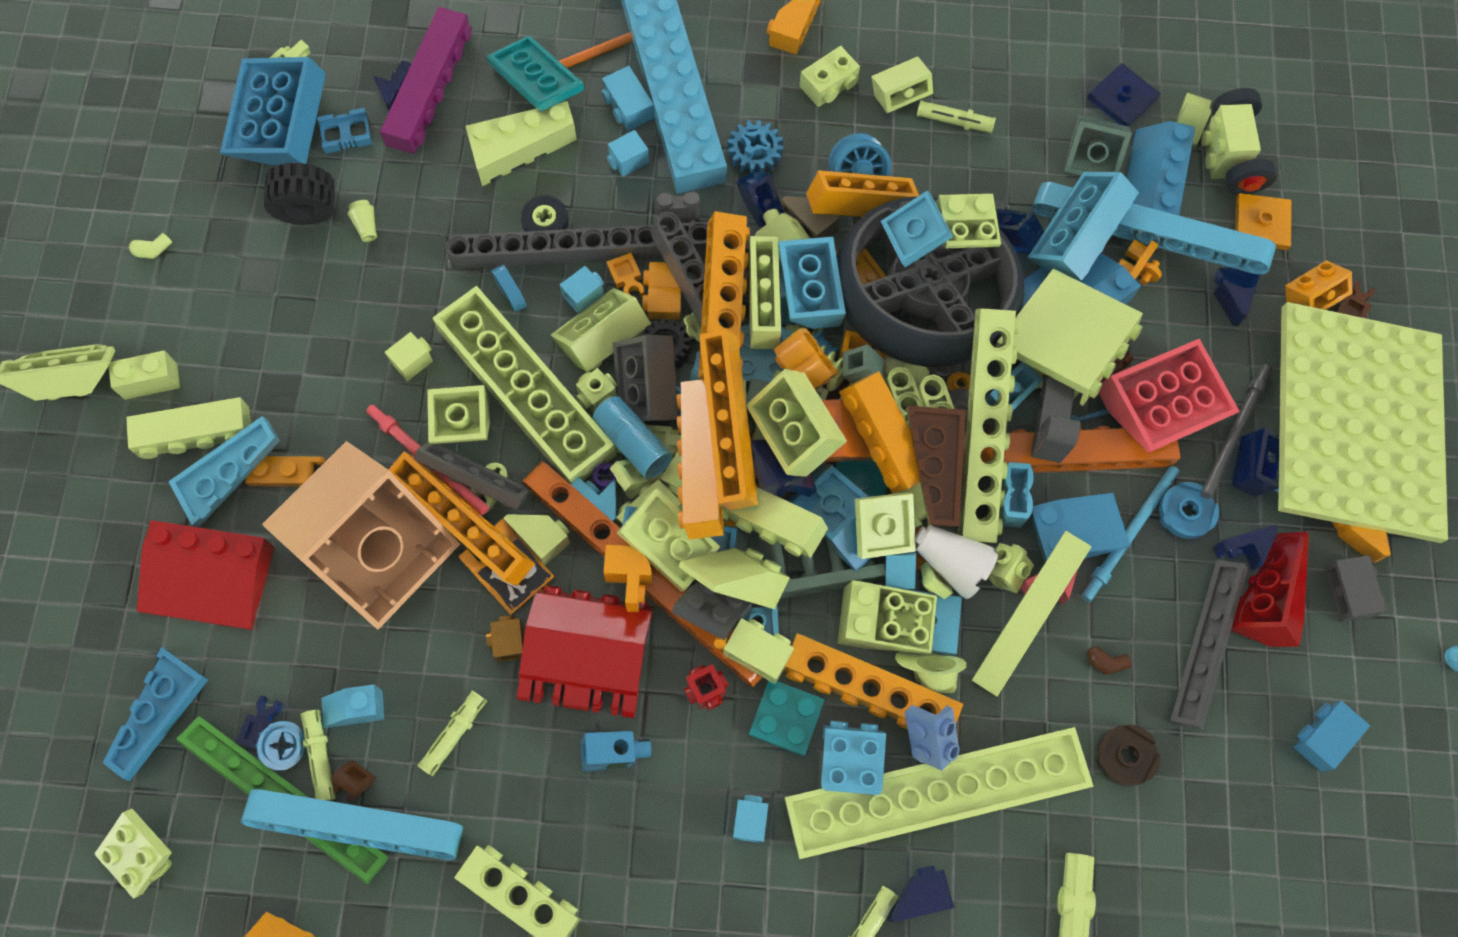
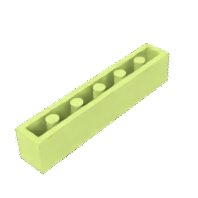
M678 451L660 478L677 498L678 487L682 486V480L679 479L677 464L682 462V456H679ZM756 487L758 505L735 510L723 507V521L726 522L730 519L736 522L737 527L747 533H751L753 530L759 533V536L764 541L772 545L778 542L785 546L784 549L797 557L803 554L811 558L828 530L822 517Z

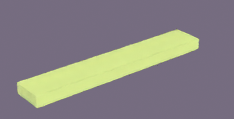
M1067 531L1063 533L972 678L973 682L998 697L1092 546Z

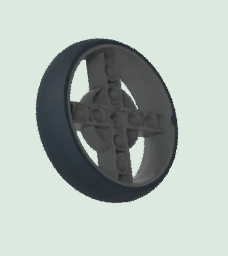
M917 197L900 198L870 210L850 228L836 256L846 319L866 342L896 360L923 367H949L971 362L975 316L965 302L969 292V285L992 277L999 294V310L1016 311L1017 316L1022 309L1024 276L1020 260L1012 244L999 229L1000 247L964 248L965 250L955 253L940 245L905 267L901 263L881 220ZM882 240L894 259L889 270V276L862 284L856 268L857 258L869 245ZM903 308L913 315L933 319L941 332L914 327L898 320L889 313ZM997 331L993 332L990 336V343L993 347H996L997 341L1002 336Z

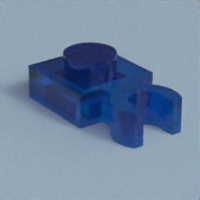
M261 695L256 702L257 715L247 714L235 743L257 750L255 745L258 742L259 733L268 727L270 723H275L272 722V719L281 712L283 703L275 700L273 707L266 710L265 705L268 698Z

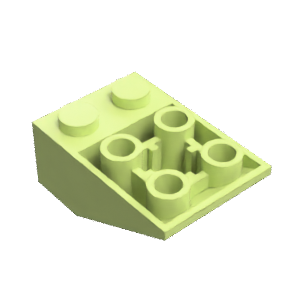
M852 580L843 590L837 644L864 649L931 654L937 596Z

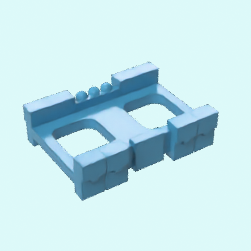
M365 108L350 110V115L342 114L337 115L335 118L333 114L317 117L322 138L321 144L325 154L341 151V148H350V146L355 147L357 145V147L373 144ZM356 123H365L366 133L352 136L350 126ZM331 128H339L340 139L326 141L325 131Z

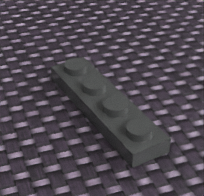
M427 441L417 449L414 460L422 463L426 468L437 470L447 475L452 481L461 482L473 488L479 494L490 496L498 500L505 507L517 510L527 499L530 492L529 488L439 444H429V441Z

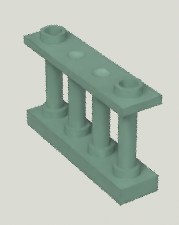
M758 533V540H759V541L763 540V539L759 536L760 534ZM827 540L832 564L830 573L819 574L818 571H815L813 557L809 558L801 554L804 574H802V578H789L780 599L842 589L852 580L866 583L883 582L886 576L884 563L876 565L870 558L857 572L854 569L847 570V567L843 565V560L836 554L833 544ZM778 542L775 545L769 543L772 561L780 565V571L787 575L781 544Z

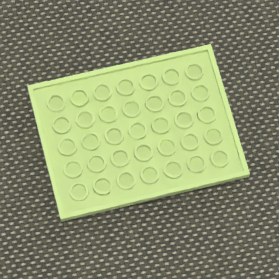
M1290 302L1285 303L1281 307L1278 511L1386 531L1387 533L1443 543L1448 540L1442 334Z

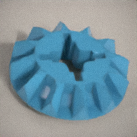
M281 720L270 723L268 727L259 733V739L255 745L258 753L257 758L265 767L273 770L291 768L298 763L305 751L302 742L305 740L303 731L296 724ZM282 736V741L292 744V746L282 748L281 753L278 754V749H274L269 745L278 742L279 737Z

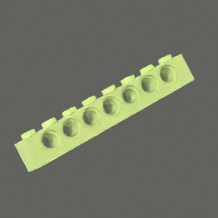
M976 309L958 535L977 542L997 543V535L1001 536L1003 521L1002 518H999L1000 507H1003L1005 491L1001 490L1002 479H1006L1008 468L1007 462H1004V450H1008L1010 444V434L1006 433L1007 421L1010 422L1012 418V405L1008 404L1009 393H1013L1015 385L1014 375H1011V365L1015 364L1017 359V347L1013 346L1014 335H1017L1020 325L1019 317H1016V311ZM995 331L999 332L1003 338L1002 344L997 348L993 347L990 343V336ZM996 360L1000 365V371L996 376L992 377L988 373L987 367L991 361ZM994 389L998 394V399L995 404L988 405L985 401V395L989 390ZM992 418L995 421V429L993 432L986 434L983 431V423L986 419ZM986 447H991L993 450L992 459L988 462H983L980 458L981 451ZM983 476H989L991 479V484L986 490L978 488V481ZM986 504L989 509L987 516L978 519L976 517V509L980 505Z

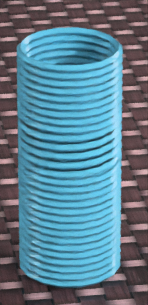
M619 396L610 397L597 407L593 414V420L645 479H652L658 476L669 466L672 460V453Z

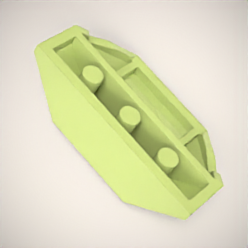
M94 344L42 351L22 356L17 360H5L0 364V384L35 401L45 399L56 400L67 396H85L94 390L108 368L115 349L113 346L107 347L106 345Z

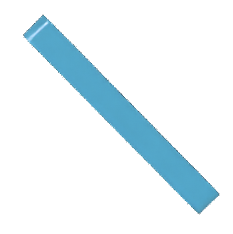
M1043 182L1039 187L1032 206L1033 211L1039 216L1053 219L1073 188L1053 182ZM1132 204L1118 224V228L1112 234V236L1131 241L1135 239L1145 245H1149L1151 241L1159 244L1157 248L1258 275L1269 272L1276 250L1275 243L1266 238L1137 204Z

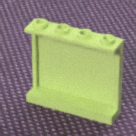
M1052 269L1016 316L1019 317L1020 321L1019 332L1017 335H1014L1013 346L1017 347V359L1082 393L1080 404L1084 406L1089 397L1095 398L1103 384L1100 381L1103 377L1108 379L1116 366L1115 360L1117 358L1122 360L1129 348V344H1127L1129 340L1135 341L1143 327L1139 324L1143 313ZM1002 336L997 341L996 348L1002 344Z

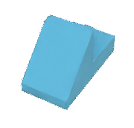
M578 477L571 485L618 526L616 519L618 516L616 480H613L598 495L600 491L592 482L588 480L585 483Z

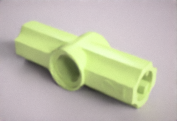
M1066 853L1064 881L1063 886L1059 890L1057 902L1058 914L1061 915L1059 937H1089L1090 920L1093 919L1096 906L1095 893L1092 891L1094 876V857L1074 853Z

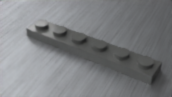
M1216 560L1170 721L1174 725L1198 730L1204 729L1248 571L1245 563Z

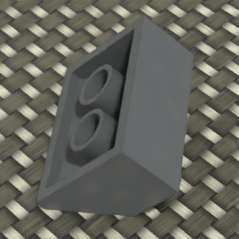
M643 335L614 342L617 396L628 405L644 424L677 420V378L674 364L673 336Z

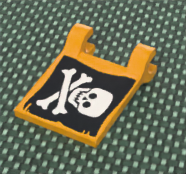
M501 519L494 527L536 563L518 586L503 581L483 561H478L468 549L458 557L510 615H513L555 576L517 536L507 522Z

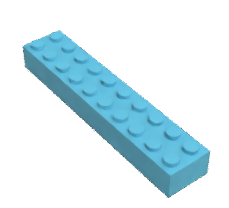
M621 0L647 94L654 104V118L676 194L727 183L726 161L677 0Z

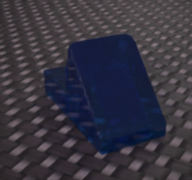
M401 61L398 68L393 71L391 81L373 76L388 112L411 66L409 62Z
M1276 525L1222 540L1213 547L1216 557L1220 558L1228 555L1229 559H1234L1245 554L1252 571L1265 563L1278 528Z

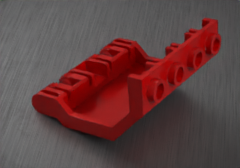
M546 585L544 589L537 591L525 628L517 700L531 702L534 691V703H541L544 698L545 682L555 683L552 695L553 706H560L565 685L563 707L589 711L592 693L595 690L592 712L599 713L603 703V691L614 693L610 709L611 715L618 716L622 694H624L621 717L635 719L645 643L655 606H648V601H645V603L639 602V612H628L625 602L619 601V597L615 595L604 594L602 598L591 597V593L588 591L573 590L572 594L562 592L561 587Z

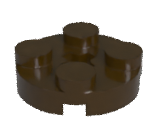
M1125 725L1111 729L1102 736L1097 748L1098 756L1096 762L1098 767L1102 769L1103 773L1111 781L1122 786L1131 787L1153 778L1160 765V753H1157L1156 742L1149 732L1136 725ZM1131 748L1135 761H1128L1126 763L1121 752Z

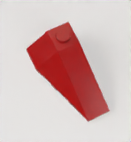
M1307 532L1277 534L1262 558L1263 565L1256 576L1251 575L1248 580L1249 587L1244 595L1240 596L1231 631L1269 647H1299L1305 617L1309 534Z

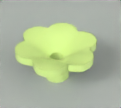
M692 312L684 318V323L687 326L686 332L690 339L695 338L700 343L701 326Z

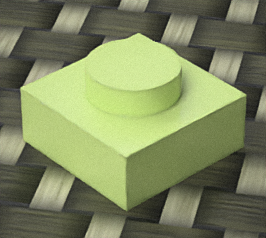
M927 561L920 566L923 577L922 584L928 592L935 593L943 599H946L953 593L951 585Z

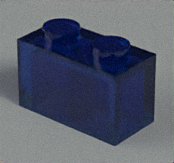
M1264 427L1241 437L1232 486L1253 497L1279 488V434Z

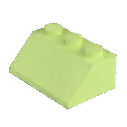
M612 288L550 336L577 367L588 372L597 369L605 358L614 354V342L640 336L651 322L635 297Z

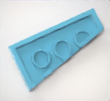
M260 417L168 481L192 526L199 528L280 442L270 422L265 417Z

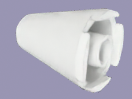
M929 525L927 528L921 527L915 535L916 551L965 599L971 598L980 589L976 584L981 579L987 580L998 558L997 550L993 547L933 525Z

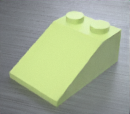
M736 548L681 561L678 566L713 592L772 609L776 608L790 578L780 571V565L767 559L765 561L762 560L764 555L751 548H748L747 551Z

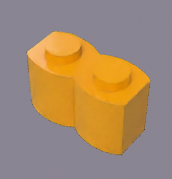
M649 262V270H644L643 284L649 287L648 295H643V311H648V319L661 320L666 318V320H680L681 290L666 262Z
M799 328L774 348L777 355L775 360L783 370L789 369L805 373L816 391L838 374L832 362L806 328Z

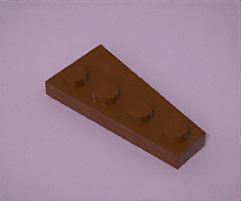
M907 406L906 410L928 525L959 527L966 410Z

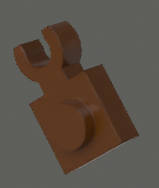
M1357 281L1352 286L1353 294L1341 300L1335 312L1366 318L1372 304L1366 301L1372 297L1375 289L1371 287L1366 293H1363L1359 289L1361 281Z

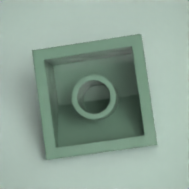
M1078 115L1064 172L1080 176L1083 172H1119L1132 135L1130 127Z

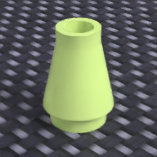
M358 200L348 206V216L358 231L363 242L375 240L377 234L374 207L370 205L368 200Z

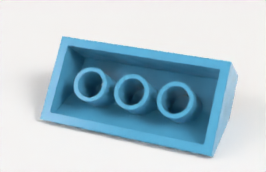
M1168 121L1136 129L1126 174L1128 181L1139 192L1133 204L1175 215L1180 214L1195 127Z

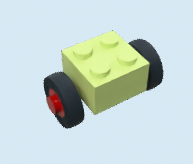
M1251 88L1234 89L1220 95L1212 104L1213 116L1201 135V144L1205 147L1206 151L1205 166L1209 169L1211 179H1226L1228 190L1234 194H1252L1270 187L1277 178L1276 168L1272 161L1255 159L1261 151L1254 117L1261 111L1262 101L1259 92Z

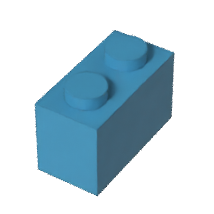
M1342 700L1332 704H1323L1315 713L1317 719L1312 725L1307 724L1297 734L1299 741L1293 747L1320 772L1334 770L1370 727L1365 720Z

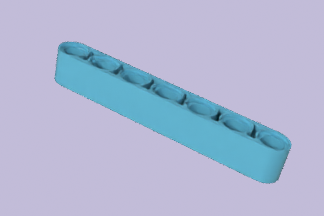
M260 789L250 791L241 819L243 825L251 828L441 860H455L457 858L463 832V826L450 821Z

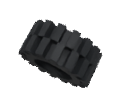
M665 318L661 319V324H658L655 320L652 322V327L648 325L645 328L646 333L642 332L641 336H673V340L676 343V348L674 349L675 366L681 368L683 361L687 362L688 354H690V337H688L686 329L683 330V325L680 322L678 325H675V320L670 319V323H666Z

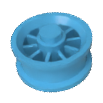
M854 133L842 138L833 147L829 156L828 167L829 171L890 176L892 164L889 154L876 138L865 133Z

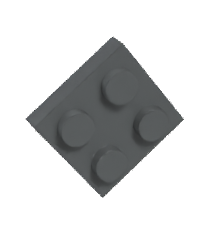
M696 581L674 604L672 613L725 640L738 625L741 618L743 619L751 610L752 603L713 592L699 581Z

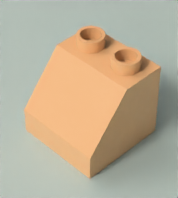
M347 441L262 524L377 630L460 545L456 538L387 468Z

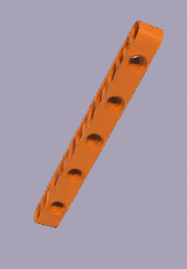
M541 461L522 480L524 486L529 488L533 495L604 558L606 545L630 546L617 534L620 529L619 526L545 462ZM564 493L568 495L567 500L562 503L554 501L558 494ZM604 529L610 532L606 539L600 540L595 537L596 533ZM650 564L653 570L652 584H641L646 585V595L739 678L753 688L762 678L760 675L724 656L723 649H718L714 646L715 635L672 613L674 604L689 588L681 592ZM734 628V629L732 630V632L729 634L728 640L730 639V637H731L732 633L734 632L735 628Z

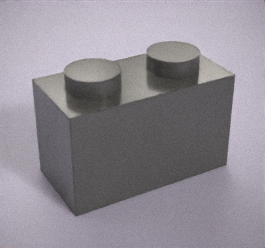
M1370 555L1336 560L1324 567L1340 623L1374 618L1387 612L1385 607L1386 598L1380 591L1377 581V569L1372 564Z

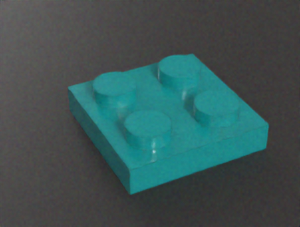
M768 681L748 736L805 757L825 699L778 681L776 684Z

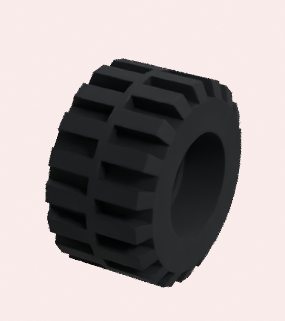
M285 163L276 165L275 168H270L268 173L265 174L264 208L273 218L295 225H310L325 222L333 216L335 180L329 172H325L324 169L311 164Z

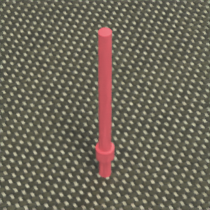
M374 404L370 405L366 413L379 424V428L385 434L392 435L415 456L417 449L421 446L399 427V423L392 416H386ZM431 470L479 514L484 515L488 511L489 506L463 483L452 481L447 475L437 470Z

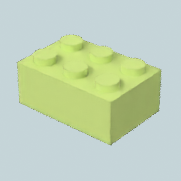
M784 369L746 405L787 475L807 477L847 442L803 372Z

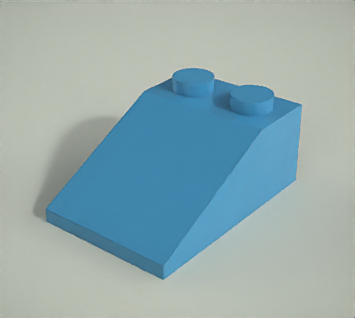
M1113 493L1060 499L1033 506L1030 520L1044 564L1065 531L1092 546L1084 559L1130 548Z

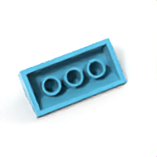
M1083 172L1027 258L1050 272L1052 269H1055L1075 280L1082 281L1089 273L1098 255L1103 251L1113 232L1118 228V224L1126 212L1131 208L1139 192L1121 172Z

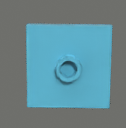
M928 190L881 220L901 263L905 267L954 237Z
M909 590L937 596L932 653L955 656L958 646L962 597L950 595L943 599L935 593Z

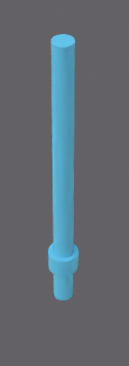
M1169 466L1125 530L1130 544L1180 471L1175 466ZM1127 548L1110 552L1101 567H1096L1090 576L1092 580L1081 594L1083 600L1091 602L1101 586H1106L1112 577L1110 573Z

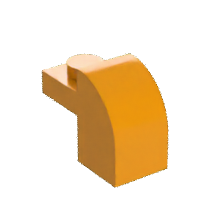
M606 545L604 561L605 582L627 583L626 610L628 612H639V602L645 603L646 585L641 584H652L650 563L643 554L633 547Z

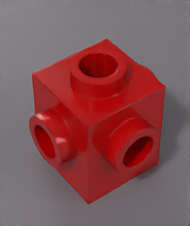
M711 664L707 667L701 665L689 672L690 675L686 677L688 687L684 688V692L691 705L696 703L699 710L704 707L707 710H711L723 703L722 698L726 697L725 688L729 685L721 670L717 672L714 665ZM708 685L712 688V691L705 695L702 694L700 691L701 687Z

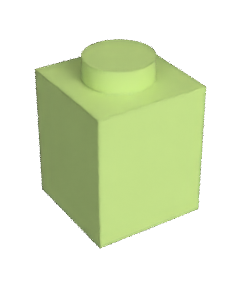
M412 332L385 351L390 363L407 382L433 362L429 351L432 350L429 344L422 337L417 339Z

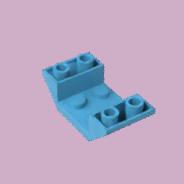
M822 463L807 477L799 476L795 480L799 490L784 500L822 517L828 527L824 537L833 544L836 554L857 572L870 558L862 559L857 556L855 499L869 496L835 467Z

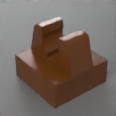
M351 760L334 772L331 778L334 782L333 791L338 793L344 789L349 793L346 801L350 803L357 799L366 789L370 788L376 777Z

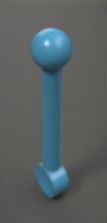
M1103 409L1080 417L1072 415L1070 419L1082 422L1108 414L1109 412L1107 409Z

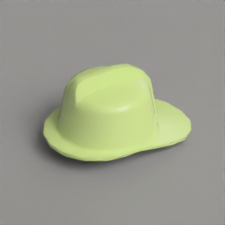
M900 651L895 656L898 664L914 671L916 681L921 686L939 693H954L957 687L958 672L966 668V662L954 656Z

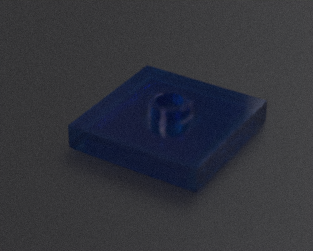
M1121 63L1089 92L1087 98L1118 124L1130 126L1158 100L1161 93L1125 64Z

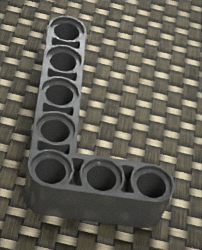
M663 212L651 229V236L701 326L703 302L699 296H703L705 265L680 219L672 212ZM660 225H666L671 232H665ZM673 249H680L684 256L677 255ZM686 272L695 274L697 280L690 279ZM749 293L742 296V305L746 307V317L741 321V326L749 324ZM719 319L724 328H729L725 320Z
M1044 374L1031 457L1061 463L1075 447L1080 432V421L1070 419L1075 389Z

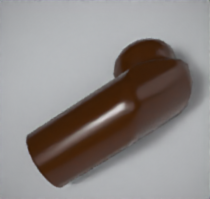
M1097 646L1091 647L1087 651L1089 663L1103 674L1108 675L1132 667L1131 660L1127 654L1112 658Z

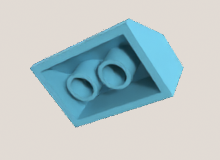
M833 237L779 241L778 247L789 320L812 329L840 327L846 312Z

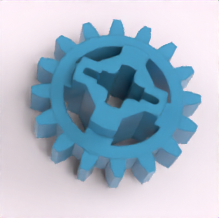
M749 120L747 121V127L739 124L737 125V132L731 131L730 139L727 142L728 158H732L733 166L740 164V172L743 173L746 169H750V175H753L755 170H759V173L763 175L764 168L772 171L774 163H780L784 146H782L783 137H778V129L770 130V123L761 126V121L758 120L756 125H752Z

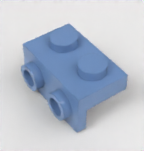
M911 705L905 711L912 756L919 762L926 763L942 771L951 761L957 758L960 750L953 708L946 706L938 715Z

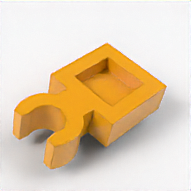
M632 253L606 262L617 289L624 286V293L629 294L635 290L639 292L641 298L643 297L644 287L641 283L637 282L642 280Z

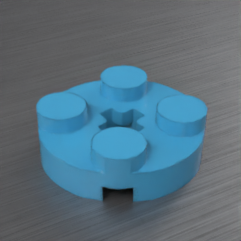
M1194 482L1180 483L1170 488L1160 500V524L1163 528L1168 529L1172 534L1180 538L1198 539L1216 525L1219 517L1217 502L1214 503L1212 498L1206 499L1201 496L1200 493L1204 486ZM1187 504L1191 505V510L1195 512V515H1185L1182 508H1185Z

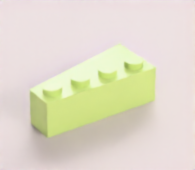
M568 101L558 103L542 112L538 109H533L466 125L482 186L490 183V179L500 174L503 177L511 173V169L523 163L527 165L535 161L534 158L543 153L549 154L577 140Z

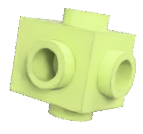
M598 368L592 373L587 372L582 375L576 384L578 391L577 400L586 410L589 408L593 414L603 401L617 396L615 389L617 384L608 373L604 375Z
M999 543L996 548L998 558L988 579L994 586L1017 594L1025 579L1029 577L1034 564L1027 557V551L1015 544L1008 546Z

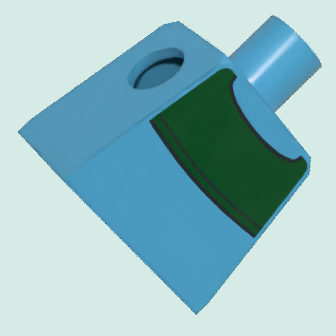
M633 731L585 733L580 741L582 772L628 768L635 763V758L651 757L650 739L634 740ZM614 746L621 747L623 749V755L617 754L614 750Z

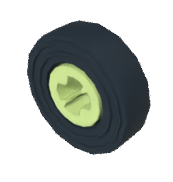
M540 195L532 198L525 204L521 212V223L525 232L563 230L568 227L569 215L565 205L558 198L550 195ZM545 215H549V219H546L545 222H541V219H543Z

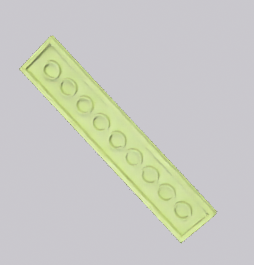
M1073 727L958 755L942 771L925 763L884 773L882 792L878 795L826 791L822 788L785 797L784 800L800 860L1094 786L1076 729Z

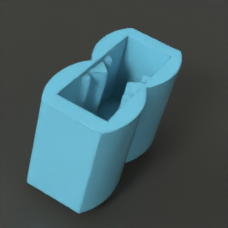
M1009 462L1006 479H1002L1001 490L1005 491L1003 507H1000L999 518H1002L1004 527L1021 528L1030 517L1033 509V500L1029 492L1033 484V470L1030 464Z

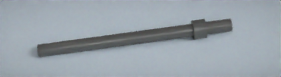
M1263 364L1256 378L1251 380L1247 388L1248 395L1200 493L1202 497L1206 499L1212 498L1258 399L1263 397L1267 389L1266 382L1272 371L1271 366Z

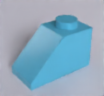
M373 684L345 688L322 697L323 728L384 720L382 690Z

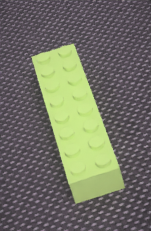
M477 286L432 318L438 332L568 483L572 484L578 477L584 482L593 475L594 469L599 464L608 463L617 456L614 443Z

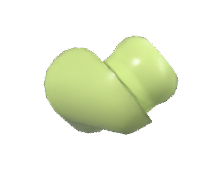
M161 233L153 242L144 240L131 241L129 250L136 257L154 259L173 242L164 233Z

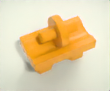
M1134 239L1125 255L1136 261V265L1134 266L1123 258L1119 264L1134 279L1140 275L1142 277L1140 283L1143 285H1147L1148 282H1157L1162 276L1161 270L1158 268L1160 263L1157 260H1153L1152 263H1147V261L1159 244L1151 241L1147 246Z

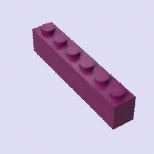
M438 6L380 130L386 146L415 154L418 146L423 144L425 130L434 119V110L437 104L443 100L444 88L447 82L452 80L454 66L462 58L465 42L471 38L472 27L469 25L467 14Z

